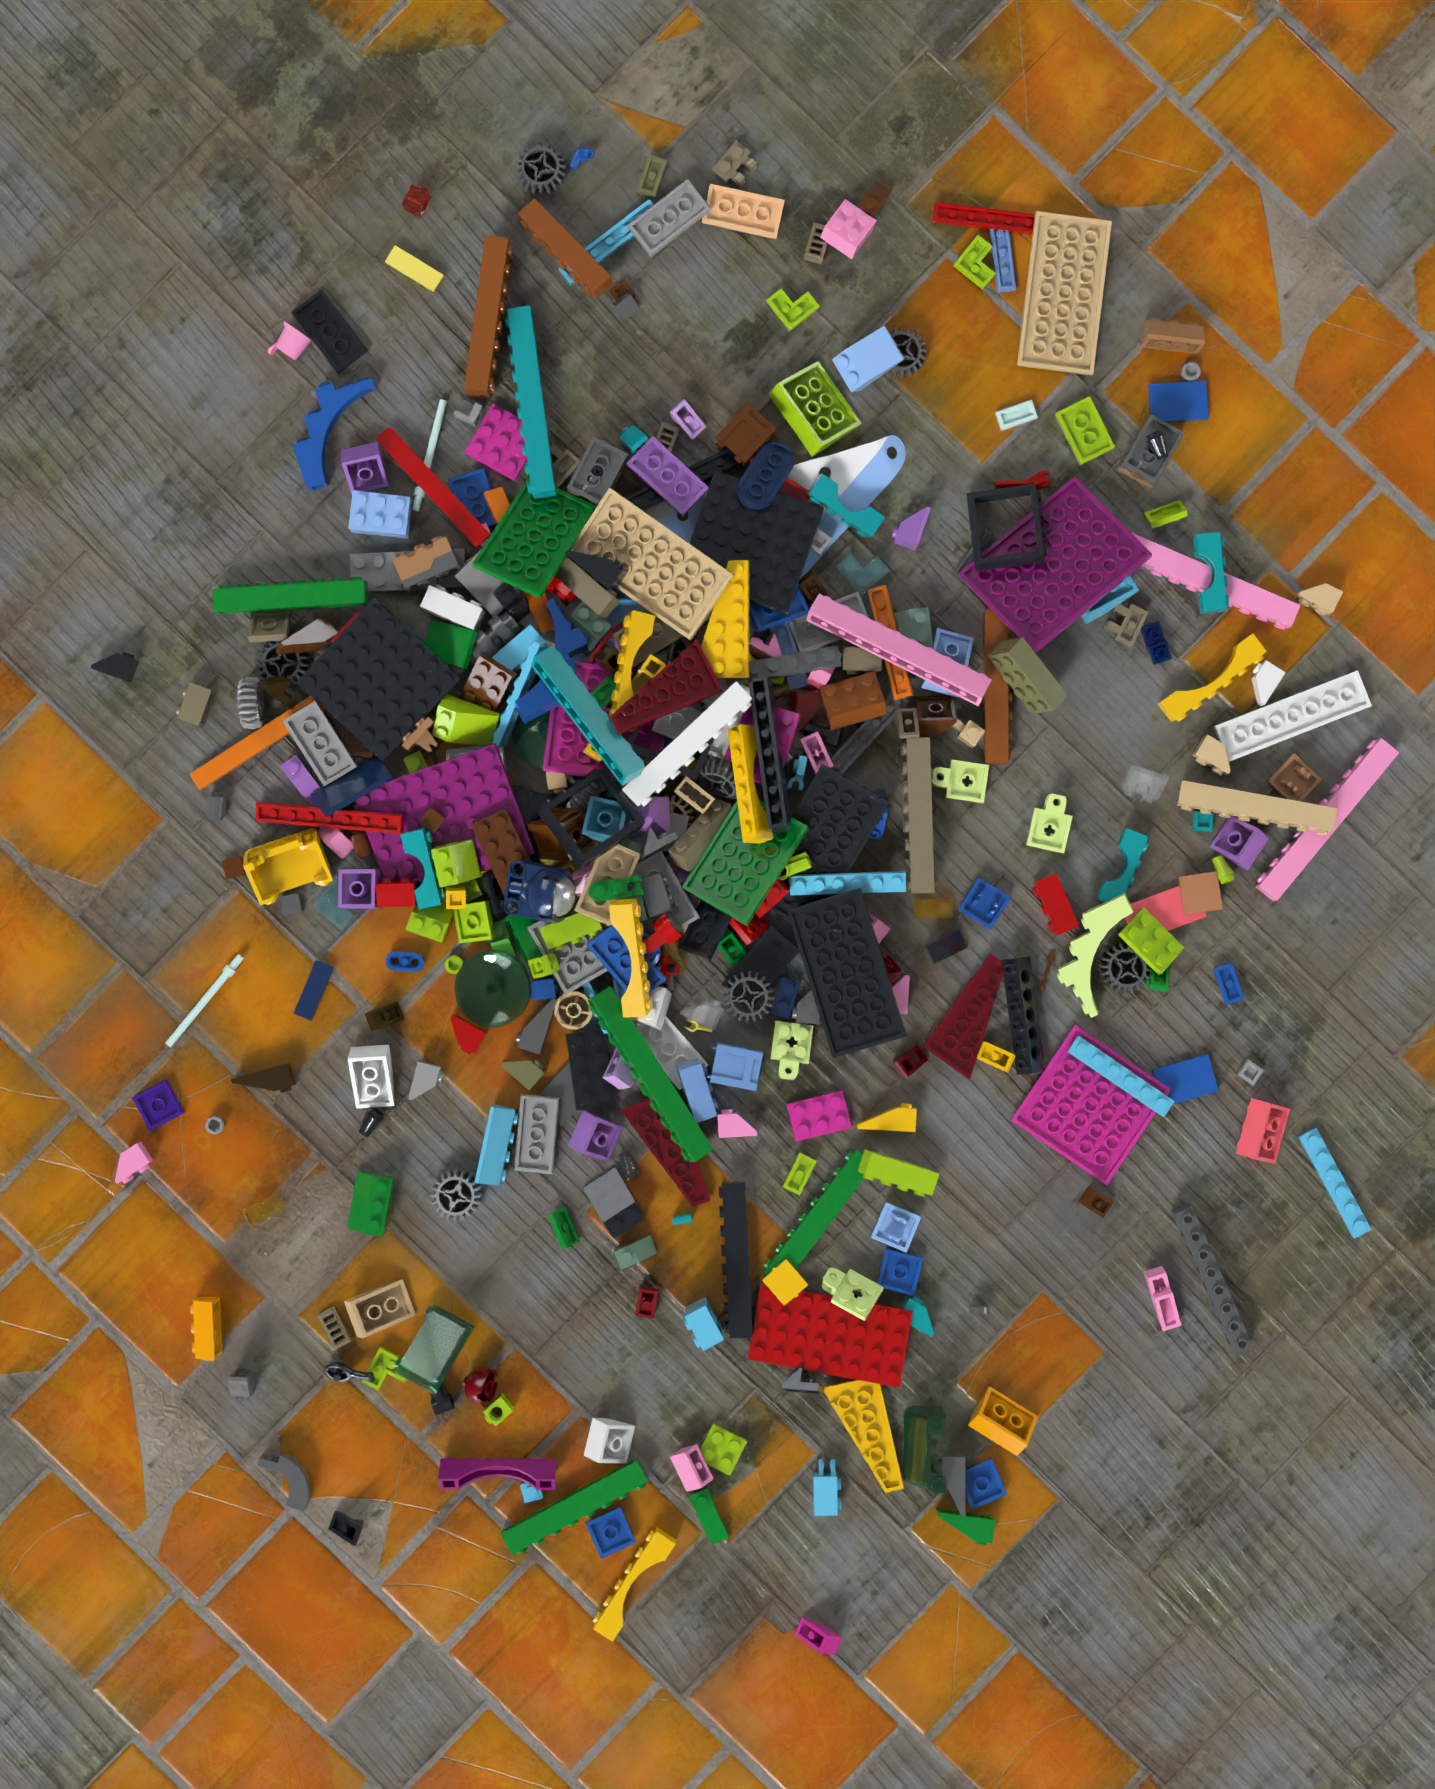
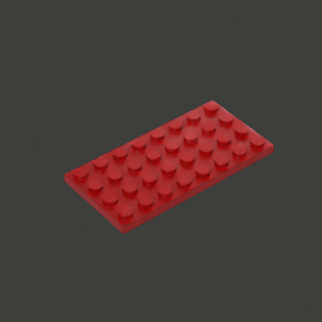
M760 1283L752 1331L753 1337L751 1338L748 1355L749 1360L797 1369L803 1367V1370L900 1388L912 1310L875 1303L866 1320L863 1321L831 1303L832 1295L802 1290L798 1293V1297H794L786 1305H783L765 1283Z

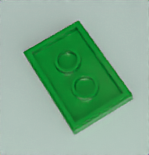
M431 619L424 644L445 663L467 669L478 632Z

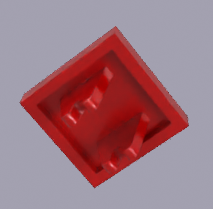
M756 913L748 926L734 918H731L729 922L739 935L737 940L740 941L742 939L746 945L770 927L763 916L759 918Z

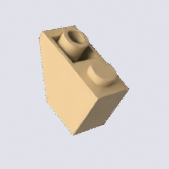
M1325 583L1301 591L1294 598L1299 600L1298 603L1303 606L1315 608V611L1321 615H1329L1333 613L1343 591Z
M1209 735L1203 736L1192 755L1196 758L1195 761L1203 766L1207 764L1212 767V771L1219 776L1229 774L1231 770L1224 744Z

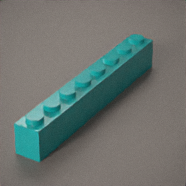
M551 646L534 655L531 666L620 784L623 786L639 777L645 768L643 760L635 754L631 744L621 734L617 735L608 714L600 708L596 698L591 696L584 682L580 681L575 675L573 668L568 666L561 652L557 651L554 646Z

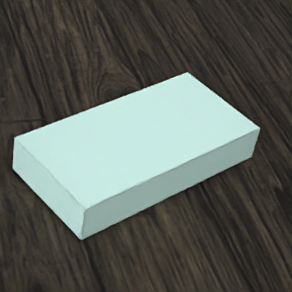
M1032 400L995 412L1001 431L1038 419Z

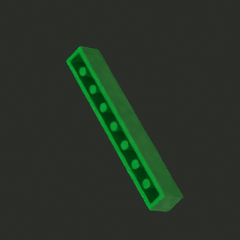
M351 577V580L343 581V578H332V582H324V579H314L313 583L296 580L294 584L280 581L275 582V585L256 583V586L249 587V584H238L235 588H230V585H219V589H213V611L217 614L365 606L369 604L368 582L362 580V577Z
M856 1148L854 1151L850 1150L844 1157L846 1161L842 1167L838 1166L832 1173L834 1175L833 1179L830 1182L826 1181L822 1186L821 1191L823 1192L819 1197L815 1196L810 1202L809 1206L811 1208L807 1213L804 1211L797 1221L800 1223L797 1227H792L786 1235L788 1239L785 1243L781 1242L774 1251L776 1255L773 1259L769 1257L765 1262L763 1272L766 1276L772 1271L773 1267L776 1268L785 1259L796 1270L863 1181L864 1174L858 1172L863 1154Z
M638 1457L506 1527L502 1530L501 1537L511 1555L515 1553L519 1555L525 1552L529 1545L533 1543L538 1545L545 1540L544 1537L560 1533L562 1531L561 1528L566 1525L568 1527L575 1525L579 1522V1518L583 1516L588 1518L595 1513L596 1509L600 1507L604 1509L610 1506L613 1500L617 1498L621 1500L627 1497L631 1490L642 1489L647 1485L648 1476Z

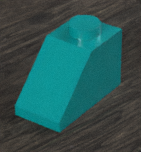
M634 425L630 428H624L619 434V442L632 456L648 441V437Z
M907 1296L902 1308L913 1311L910 1326L933 1337L934 1331L927 1309L923 1304L924 1301L916 1296H913V1298Z

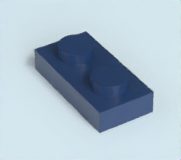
M782 977L771 1014L787 1019L790 1018L800 982Z

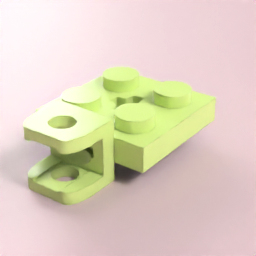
M951 759L949 768L937 767L931 770V786L946 789L945 798L984 803L989 765ZM937 774L941 776V780L937 779ZM966 776H969V780H972V784H968V787H965V784L962 783V779H965Z
M1048 794L1043 809L1034 808L1026 845L1059 853L1065 852L1073 817L1064 814L1066 808L1065 796ZM1054 799L1058 800L1057 806L1053 804ZM1048 825H1051V828L1054 830V833H1050V836H1047L1046 832H1044V828H1048Z
M775 1021L770 1059L780 1060L778 1074L781 1079L794 1080L798 1074L799 1063L809 1064L813 1025ZM791 1037H794V1040L797 1041V1045L795 1044L793 1048L786 1043ZM790 1068L792 1073L787 1074L785 1069Z
M832 1267L826 1272L822 1283V1289L833 1296L831 1303L863 1321L866 1320L884 1287L852 1269L845 1274ZM853 1292H861L862 1297L854 1298Z

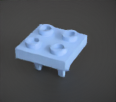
M885 1201L871 1238L907 1253L921 1216Z

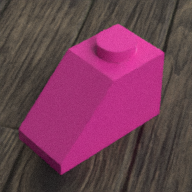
M804 1617L801 1618L795 1632V1636L820 1654L835 1655L842 1636L832 1629Z

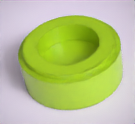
M451 955L445 961V969L451 974H458L464 969V960L458 955Z

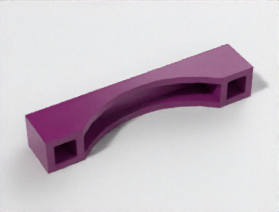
M452 1457L440 1459L439 1487L440 1489H461L478 1479L503 1476L521 1480L536 1490H556V1459H455Z

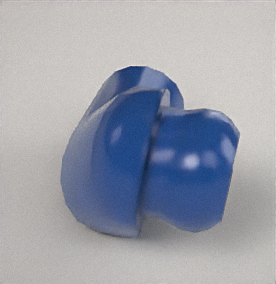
M588 147L576 150L568 167L577 171L580 162L593 158L594 151Z

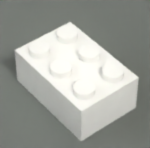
M437 584L435 587L429 585L420 605L429 614L456 626L474 631L481 627L486 615L480 603L473 600L469 603L462 595L455 592L451 595L444 587Z

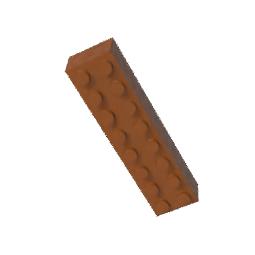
M485 235L464 384L467 395L471 397L491 399V394H495L496 382H494V375L498 374L496 358L501 353L499 337H503L504 326H502V318L505 319L506 316L504 300H508L509 288H507V281L511 280L512 270L510 269V262L514 260L513 245H510L509 239L505 237Z

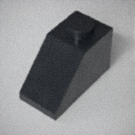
M123 652L122 655L115 653L92 664L91 669L131 683L139 661L134 660V655Z
M959 930L925 945L931 962L937 963L966 949L967 945Z

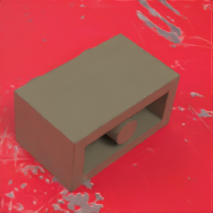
M843 647L842 672H846V675L856 676L857 673L866 674L873 671L875 674L881 673L882 658L860 647Z
M189 683L183 691V703L179 704L177 708V719L203 728L215 691Z

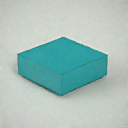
M1193 811L1192 831L1212 832L1214 813L1209 815Z
M692 1214L674 1215L672 1217L673 1226L692 1222Z

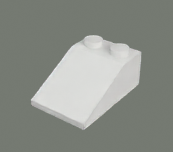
M389 1045L351 1047L348 1064L356 1108L394 1106L393 1070Z

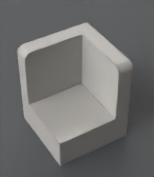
M463 400L458 411H454V415L456 418L476 427L484 408L476 402L472 404Z

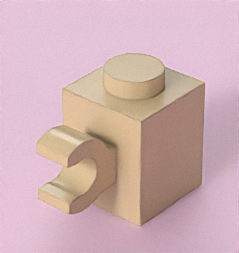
M957 719V723L952 726L960 732L957 738L971 748L975 747L985 732L984 729L971 720L963 724Z
M546 771L548 790H553V793H559L561 790L568 788L567 780L571 783H574L576 780H573V775Z

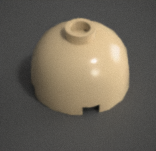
M572 991L567 995L564 993L555 1004L554 1014L558 1022L567 1029L577 1030L584 1027L590 1022L593 1015L588 1007L589 1002L587 1000L589 998L579 991Z

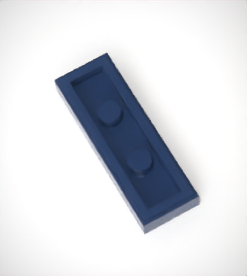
M317 960L315 961L293 1014L310 1021L313 1020L334 967Z

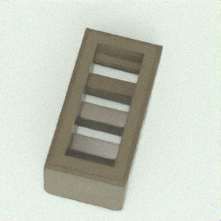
M813 223L804 260L822 265L828 243L825 240L820 241L813 238L814 236L821 237L822 234L815 231L816 229L824 230L825 225ZM812 243L823 245V247L812 246ZM810 249L821 252V254L818 255L815 253H811Z
M662 422L656 436L660 443L669 446L668 450L671 453L680 428ZM665 428L667 430L673 431L674 434L671 435L663 432V430ZM661 436L670 438L672 440L671 442L661 439Z
M335 1306L317 1315L334 1350L353 1340ZM333 1313L334 1317L325 1321L324 1318ZM334 1321H337L338 1324L329 1328V1324H331ZM340 1327L341 1331L333 1335L332 1331ZM344 1335L345 1338L337 1342L336 1338Z

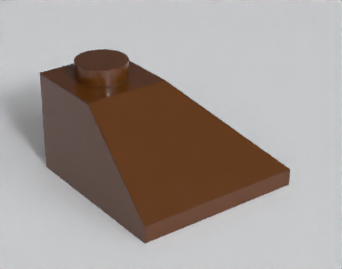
M915 696L919 738H937L957 723L953 696Z

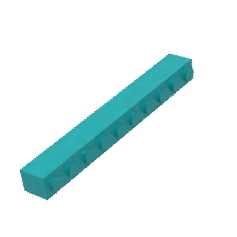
M531 307L507 309L508 316H505V323L507 328L510 327V334H507L509 346H512L513 352L510 353L511 364H515V371H512L514 383L517 382L518 389H515L516 401H520L517 413L518 418L522 419L523 424L519 428L521 438L525 439L522 451L523 456H527L528 463H524L526 475L529 474L530 481L527 482L528 493H532L534 499L557 496Z

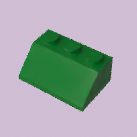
M357 1171L347 1228L380 1237L385 1235L396 1177Z

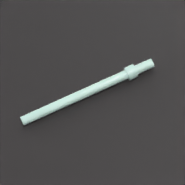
M442 399L439 401L424 464L429 469L447 401ZM419 486L415 487L414 491L415 499L412 511L419 512L422 499L426 495Z
M237 954L233 961L223 968V973L165 1043L169 1047L173 1046L224 982L233 976L236 972L235 969L244 959L240 954Z

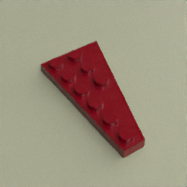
M696 639L686 650L680 653L677 658L670 662L649 683L609 717L617 735L722 692V688L698 640Z
M991 953L923 1045L924 1048L968 1080L971 1078L995 997L1003 977L1002 961Z
M648 1099L621 1108L620 1111L642 1138L643 1142L677 1185L690 1205L694 1207L711 1201L698 1161L689 1162V1160L686 1161L681 1155L682 1149L671 1139L670 1130L662 1125L660 1121L661 1116L650 1105L651 1100Z

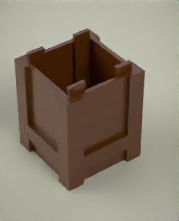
M747 403L716 436L718 439L716 444L719 446L717 450L721 452L729 448L736 455L734 459L739 464L742 462L737 468L740 469L742 467L745 470L758 450L764 444H769L773 440L776 428Z
M555 807L551 810L581 852L597 844L596 840L582 834L586 816L585 809ZM542 818L528 824L529 830L532 831L536 841L540 859L573 860Z

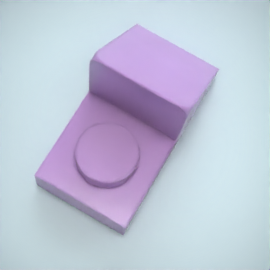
M685 399L680 401L670 411L672 420L679 424L692 440L706 428L705 424Z

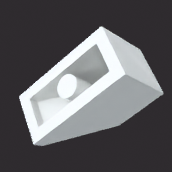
M1267 660L1262 663L1258 662L1252 671L1254 675L1251 679L1256 702L1260 707L1266 704L1285 674L1284 671Z

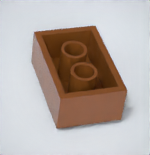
M874 671L819 687L821 701L831 730L887 714L885 700Z

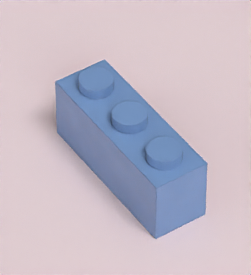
M698 1058L676 1065L690 1113L695 1121L698 1123L716 1117L718 1105L715 1098H712L710 1094L713 1089L710 1081H706L705 1074H708L705 1064H701Z

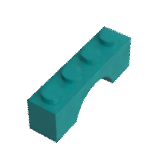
M824 474L818 475L806 494L810 497L809 500L818 506L819 504L826 508L825 511L831 516L837 515L841 518L840 521L844 525L857 529L856 533L864 538L866 536L872 537L885 517L870 506L858 512L846 509L838 499V484Z
M1220 532L1197 534L1193 537L1195 557L1204 560L1209 565L1212 573L1209 587L1198 595L1200 614L1223 612L1229 606V596L1225 592V587L1228 584L1227 576H1224L1223 568L1226 567L1225 557H1222L1224 540L1223 537H1220Z
M425 827L403 832L400 835L404 852L417 857L422 862L425 870L423 883L414 890L418 908L423 909L441 905L445 902L446 892L444 887L439 886L431 852V832Z
M1128 828L1123 829L1116 847L1124 856V870L1117 879L1102 882L1095 900L1104 903L1126 893L1127 888H1131L1135 879L1132 877L1133 873L1139 869L1142 862L1139 859L1141 853H1145L1149 844L1147 841L1148 836Z

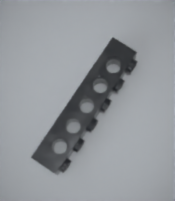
M1027 956L1001 960L1013 1052L1016 1055L1014 1058L1016 1074H1033L1045 1071L1031 958Z

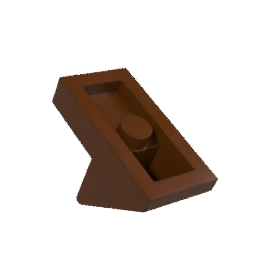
M1090 1186L1087 1187L1079 1199V1203L1104 1218L1114 1203Z

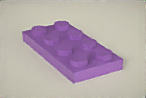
M654 436L626 463L636 475L682 517L709 489L705 483Z

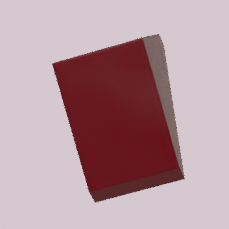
M916 1045L895 1059L893 1063L906 1079L926 1063L928 1059L919 1046Z

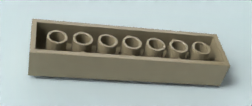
M906 738L904 743L900 745L901 756H904V762L901 764V775H905V781H903L901 787L902 794H905V801L902 802V813H906V820L903 821V832H906V839L903 840V851L907 852V859H904V871H907L908 874L906 890H908V894L934 893L930 738Z

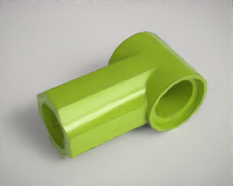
M806 851L792 856L785 866L787 872L780 874L777 879L784 880L788 876L812 868Z

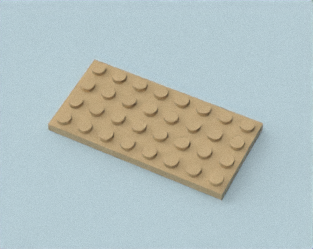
M1040 211L1035 212L1017 366L1093 375L1112 221Z
M612 488L608 489L571 550L614 561L617 559L625 565L623 569L628 573L617 586V589L689 640H692L735 576Z

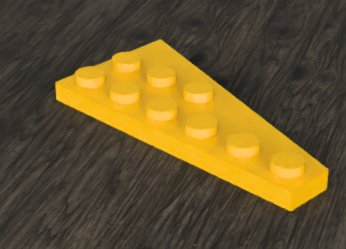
M734 560L728 561L726 570L735 576L713 608L701 645L717 679L749 678V561Z
M854 1379L824 1386V1393L870 1466L884 1492L904 1489L880 1384Z

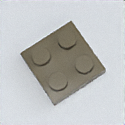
M290 611L251 612L248 630L249 642L282 641L287 639L291 617Z

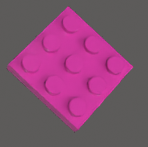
M492 403L464 453L515 482L524 467V463L527 462V456H523L522 451L525 439L521 438L519 426H523L522 419Z

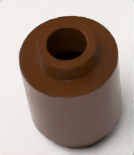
M359 830L353 832L354 836L350 837L359 859L373 855L374 852L367 833Z

